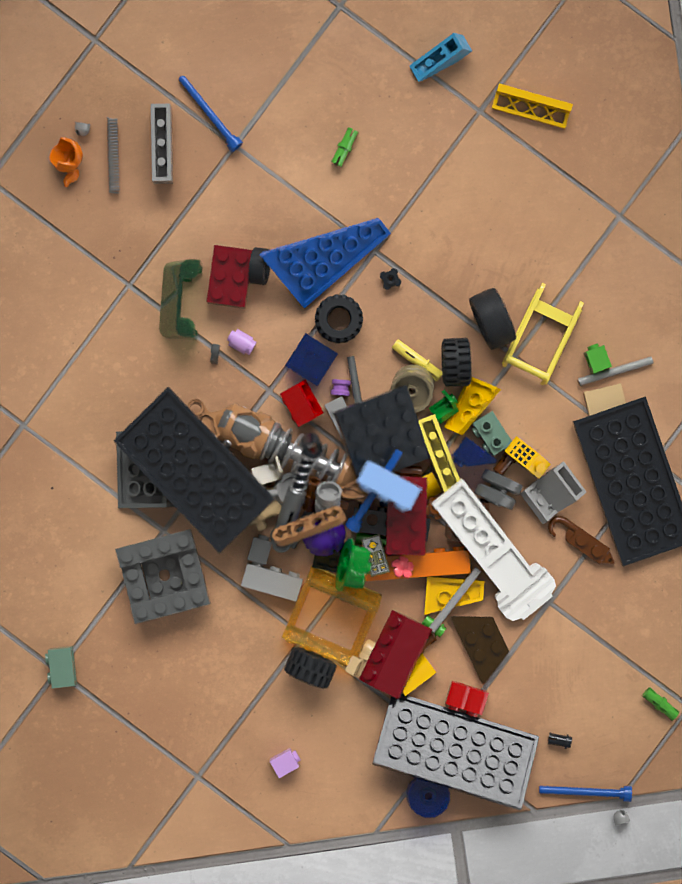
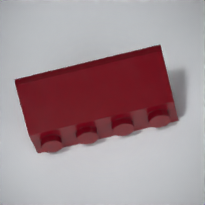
M392 610L359 680L399 699L433 629Z

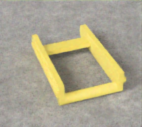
M544 283L536 290L516 332L517 339L511 342L502 361V366L504 367L509 363L542 379L541 385H547L582 312L581 308L584 302L580 301L572 316L540 301L539 298L546 285ZM533 311L567 326L546 372L512 357Z

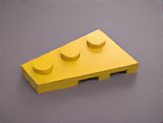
M428 576L424 615L442 611L466 579ZM475 580L455 607L482 601L485 581Z

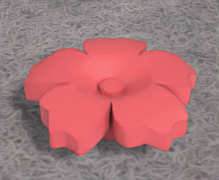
M400 556L399 559L391 562V566L395 568V576L399 578L402 575L403 578L407 579L412 576L411 571H413L414 565L412 562H408L407 558Z

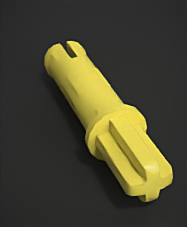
M399 339L392 346L393 350L413 365L426 368L435 381H438L443 375L440 369L429 362V359L426 360ZM406 351H407L408 353H410L411 355H413L415 358H412L411 356H409V355L406 353Z

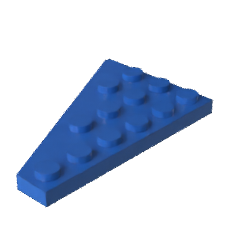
M375 218L262 252L260 256L300 305L306 308L391 233L379 218Z

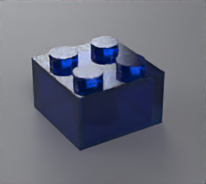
M305 333L285 367L318 387L338 356V353Z

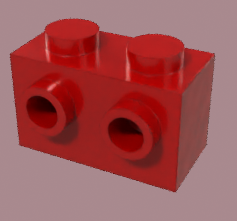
M306 379L280 393L284 405L289 409L292 420L298 427L324 413Z

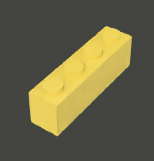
M434 414L418 420L430 455V462L442 493H444L456 484L460 478Z

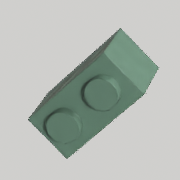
M73 646L50 648L48 653L45 654L46 665H49L50 672L47 673L48 684L52 685V689L77 685Z

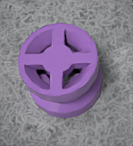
M332 379L333 390H331V395L350 396L348 387L351 385V381Z

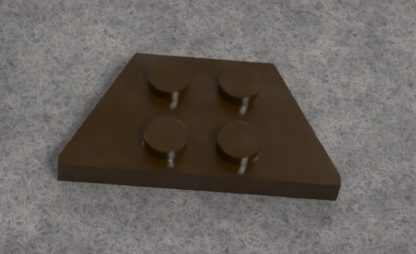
M451 616L482 684H484L509 653L498 626L492 616Z

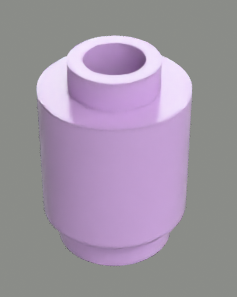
M239 329L236 332L232 330L227 339L229 341L228 346L242 354L246 353L248 355L251 354L257 343L253 340V337Z

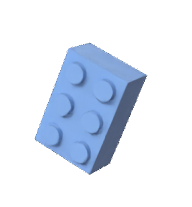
M370 461L367 462L357 481L360 483L359 487L369 493L371 490L377 492L376 497L385 502H388L389 499L394 501V506L402 511L411 509L421 491L419 487Z

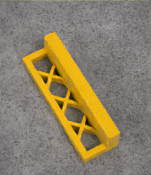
M499 83L491 109L565 129L573 104ZM499 95L507 97L510 104L506 107L498 106ZM520 101L525 102L529 109L519 112L515 104ZM539 106L543 107L547 115L541 118L537 117L533 109ZM556 112L564 113L563 123L555 122L551 115Z

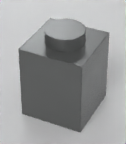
M260 534L258 537H254L247 560L266 565L272 542L269 541L270 537Z

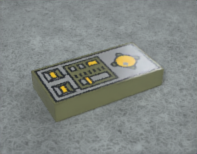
M380 534L361 539L363 547L370 550L368 562L371 563V577L389 573L390 570Z

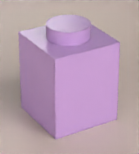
M291 748L270 758V763L278 778L299 768V761H301L296 750L292 752Z

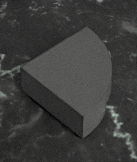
M213 344L211 347V364L218 365L220 345Z

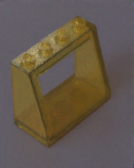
M311 566L282 638L288 643H296L303 646L307 651H315L324 658H332L338 661L339 664L347 666L352 655L357 657L379 609L382 594L366 587L355 589L346 586L339 592L336 588L335 574L322 569L312 568ZM311 587L367 610L351 650L295 627Z

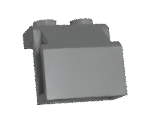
M563 461L549 470L546 475L529 485L520 494L542 524H544L559 511L581 498L586 493V490Z

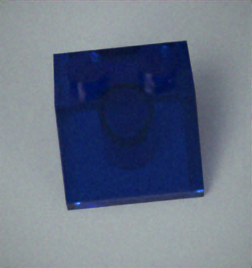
M463 437L450 454L453 457V462L461 468L463 466L471 467L492 464L497 461V459L467 437Z

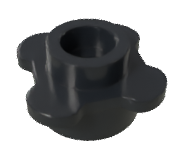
M396 268L380 273L384 289L389 290L393 286L401 285V279L398 278V270Z

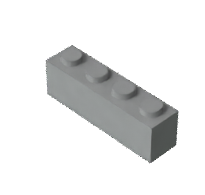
M170 103L151 104L152 182L154 184H173L172 107Z

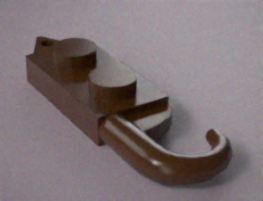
M557 516L549 522L548 530L553 537L556 536L553 526L556 523H561L568 528L565 539L569 544L598 564H615L609 547L569 519Z

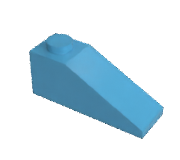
M453 33L412 63L410 68L418 82H421L457 63L471 53L472 49L464 35Z

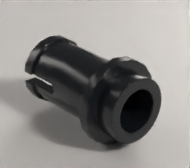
M549 732L548 738L552 739L548 740V745L561 746L564 749L571 748L572 737L569 734L565 736Z

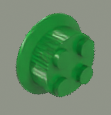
M352 538L346 540L338 561L336 590L339 592L345 586L363 589L365 575L369 574L371 570V563L368 562L370 550L355 546Z

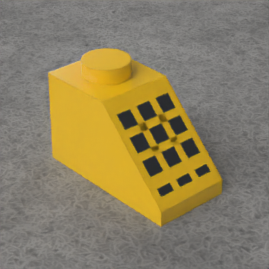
M517 436L504 451L538 479L541 478L551 465Z

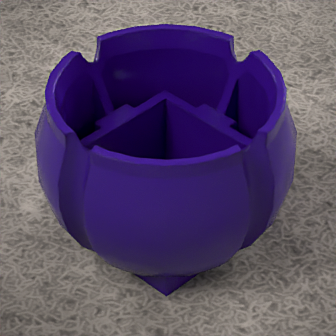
M322 520L316 521L314 526L320 525ZM342 523L334 528L302 539L306 549H309L310 553L314 555H332L333 550L338 552L344 545L346 538L345 526Z

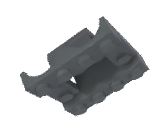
M191 529L115 549L135 624L211 604ZM161 570L169 571L170 578L164 581L159 577Z

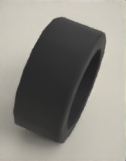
M253 248L248 275L251 284L266 285L270 274V267L260 254L270 249Z

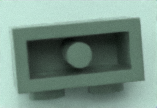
M493 411L472 424L474 427L471 430L477 438L481 437L484 442L482 447L487 454L491 453L494 456L507 448L512 442Z

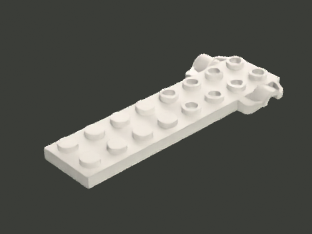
M459 480L432 502L435 509L499 589L495 594L497 607L507 619L515 621L521 618L524 620L553 597L552 592L556 587L554 578L546 568L537 563L529 566L464 480Z

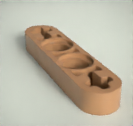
M334 506L280 526L273 531L272 537L278 546H286L341 525L345 521L346 515L341 507ZM322 520L320 525L314 526L316 521ZM299 527H304L303 531L296 533Z

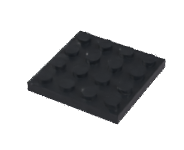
M407 385L397 387L334 412L357 481L368 461L384 469L395 450H400L402 456L391 473L430 458Z

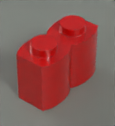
M452 680L445 704H448V708L451 710L459 711V709H464L467 711L466 714L477 717L478 714H483L489 692Z

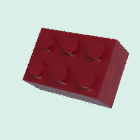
M214 245L206 301L208 304L246 309L249 288V262L252 250Z

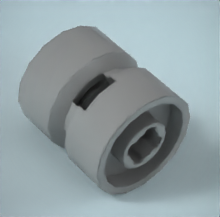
M323 482L318 485L315 500L316 513L334 506L340 507L342 491L338 484Z

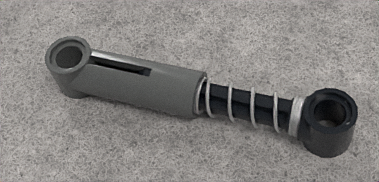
M314 433L305 434L301 439L302 459L298 463V471H295L297 474L293 479L294 483L287 489L275 528L270 533L272 546L277 552L283 553L288 551L291 544L278 546L272 537L273 531L280 526L298 520L306 496L305 483L309 481L308 474L311 473V466L314 465L313 461L323 452L320 438ZM310 444H316L312 448L308 447Z

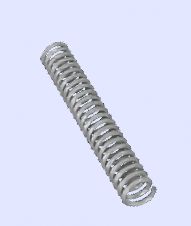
M107 117L108 174H110L108 175L110 177L108 179L110 180L108 186H110V193L119 194V192H113L120 190L114 189L120 187L114 186L120 184L118 183L119 179H114L120 178L119 176H114L119 175V173H113L119 172V170H113L119 168L112 167L119 166L118 164H112L119 163L118 161H112L119 159L111 158L119 157L118 155H111L119 153L111 152L118 151V149H110L118 148V146H110L118 145V143H110L118 142V140H110L118 139V137H110L118 136V134H110L118 133V131H110L118 130V128H110L118 127V125H110L117 124L118 122L110 121H117L118 119Z

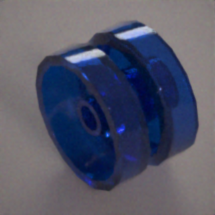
M414 778L407 787L406 800L409 807L417 815L424 818H434L441 815L447 809L450 802V791L446 787ZM426 793L432 794V797L425 798Z

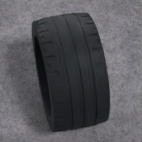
M495 288L485 290L469 298L475 320L491 350L502 347L517 339L510 315Z

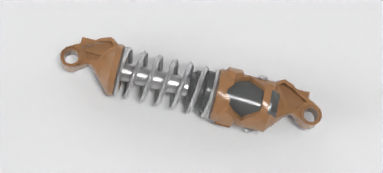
M195 398L188 402L187 406L189 408L195 404L201 407L200 412L195 414L226 446L241 451L243 456L250 459L260 458L262 460L266 458L269 464L278 456L281 468H284L288 460L292 459L294 461L291 473L294 474L298 470V463L302 459L301 439L304 433L300 434L293 444L291 443L292 428L286 432L283 431L281 423L272 420V416L263 412L256 413L236 403L219 411L209 412L200 399ZM310 444L308 447L312 448L316 444ZM323 444L322 456L320 455L313 461L314 465L311 466V471L313 469L317 470L315 476L320 478V480L326 474L328 475L327 482L338 484L342 491L341 500H355L363 504L369 492L359 487L360 485L357 483L348 454H344L339 464L337 463L339 449H335L330 458L327 459L325 456L328 446Z

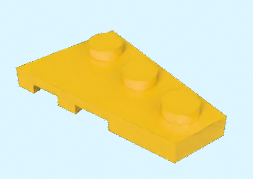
M471 377L470 385L463 387L457 400L456 406L459 412L448 419L445 428L463 435L501 389Z

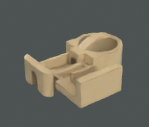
M370 639L365 641L361 645L359 658L352 655L345 671L359 679L376 642Z

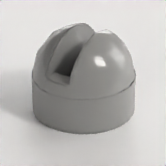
M75 122L76 134L86 136L90 131L91 124Z
M624 810L615 812L613 816L615 825L630 821L627 812Z

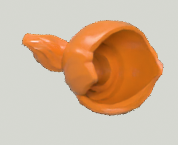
M61 137L59 143L51 150L49 158L56 170L64 173L67 172L63 183L65 187H68L70 183L77 181L79 177L77 167L82 161L83 153L76 141Z

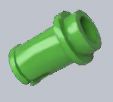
M427 615L422 624L429 627L434 619ZM444 624L440 625L435 631V637H441L446 630Z

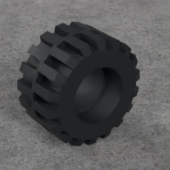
M343 294L327 297L317 307L315 314V324L321 336L329 342L338 344L354 339L360 332L363 323V313L359 304L353 298ZM335 308H343L350 315V324L343 330H335L328 324V314Z
M468 338L443 339L441 358L445 387L469 386L471 382V350Z
M293 647L284 670L290 676L318 688H328L337 665L317 653L304 648Z

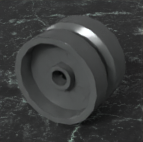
M485 468L481 478L491 485L488 487L484 484H478L474 493L494 505L513 510L516 500L506 494L509 492L514 495H520L523 485Z

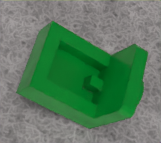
M445 389L442 391L444 398L429 407L432 415L435 414L440 424L459 412L456 406L458 403L457 399L452 393L448 394Z

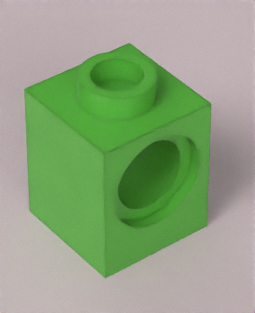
M597 343L587 347L588 351L584 352L591 374L612 367L604 345L599 347Z

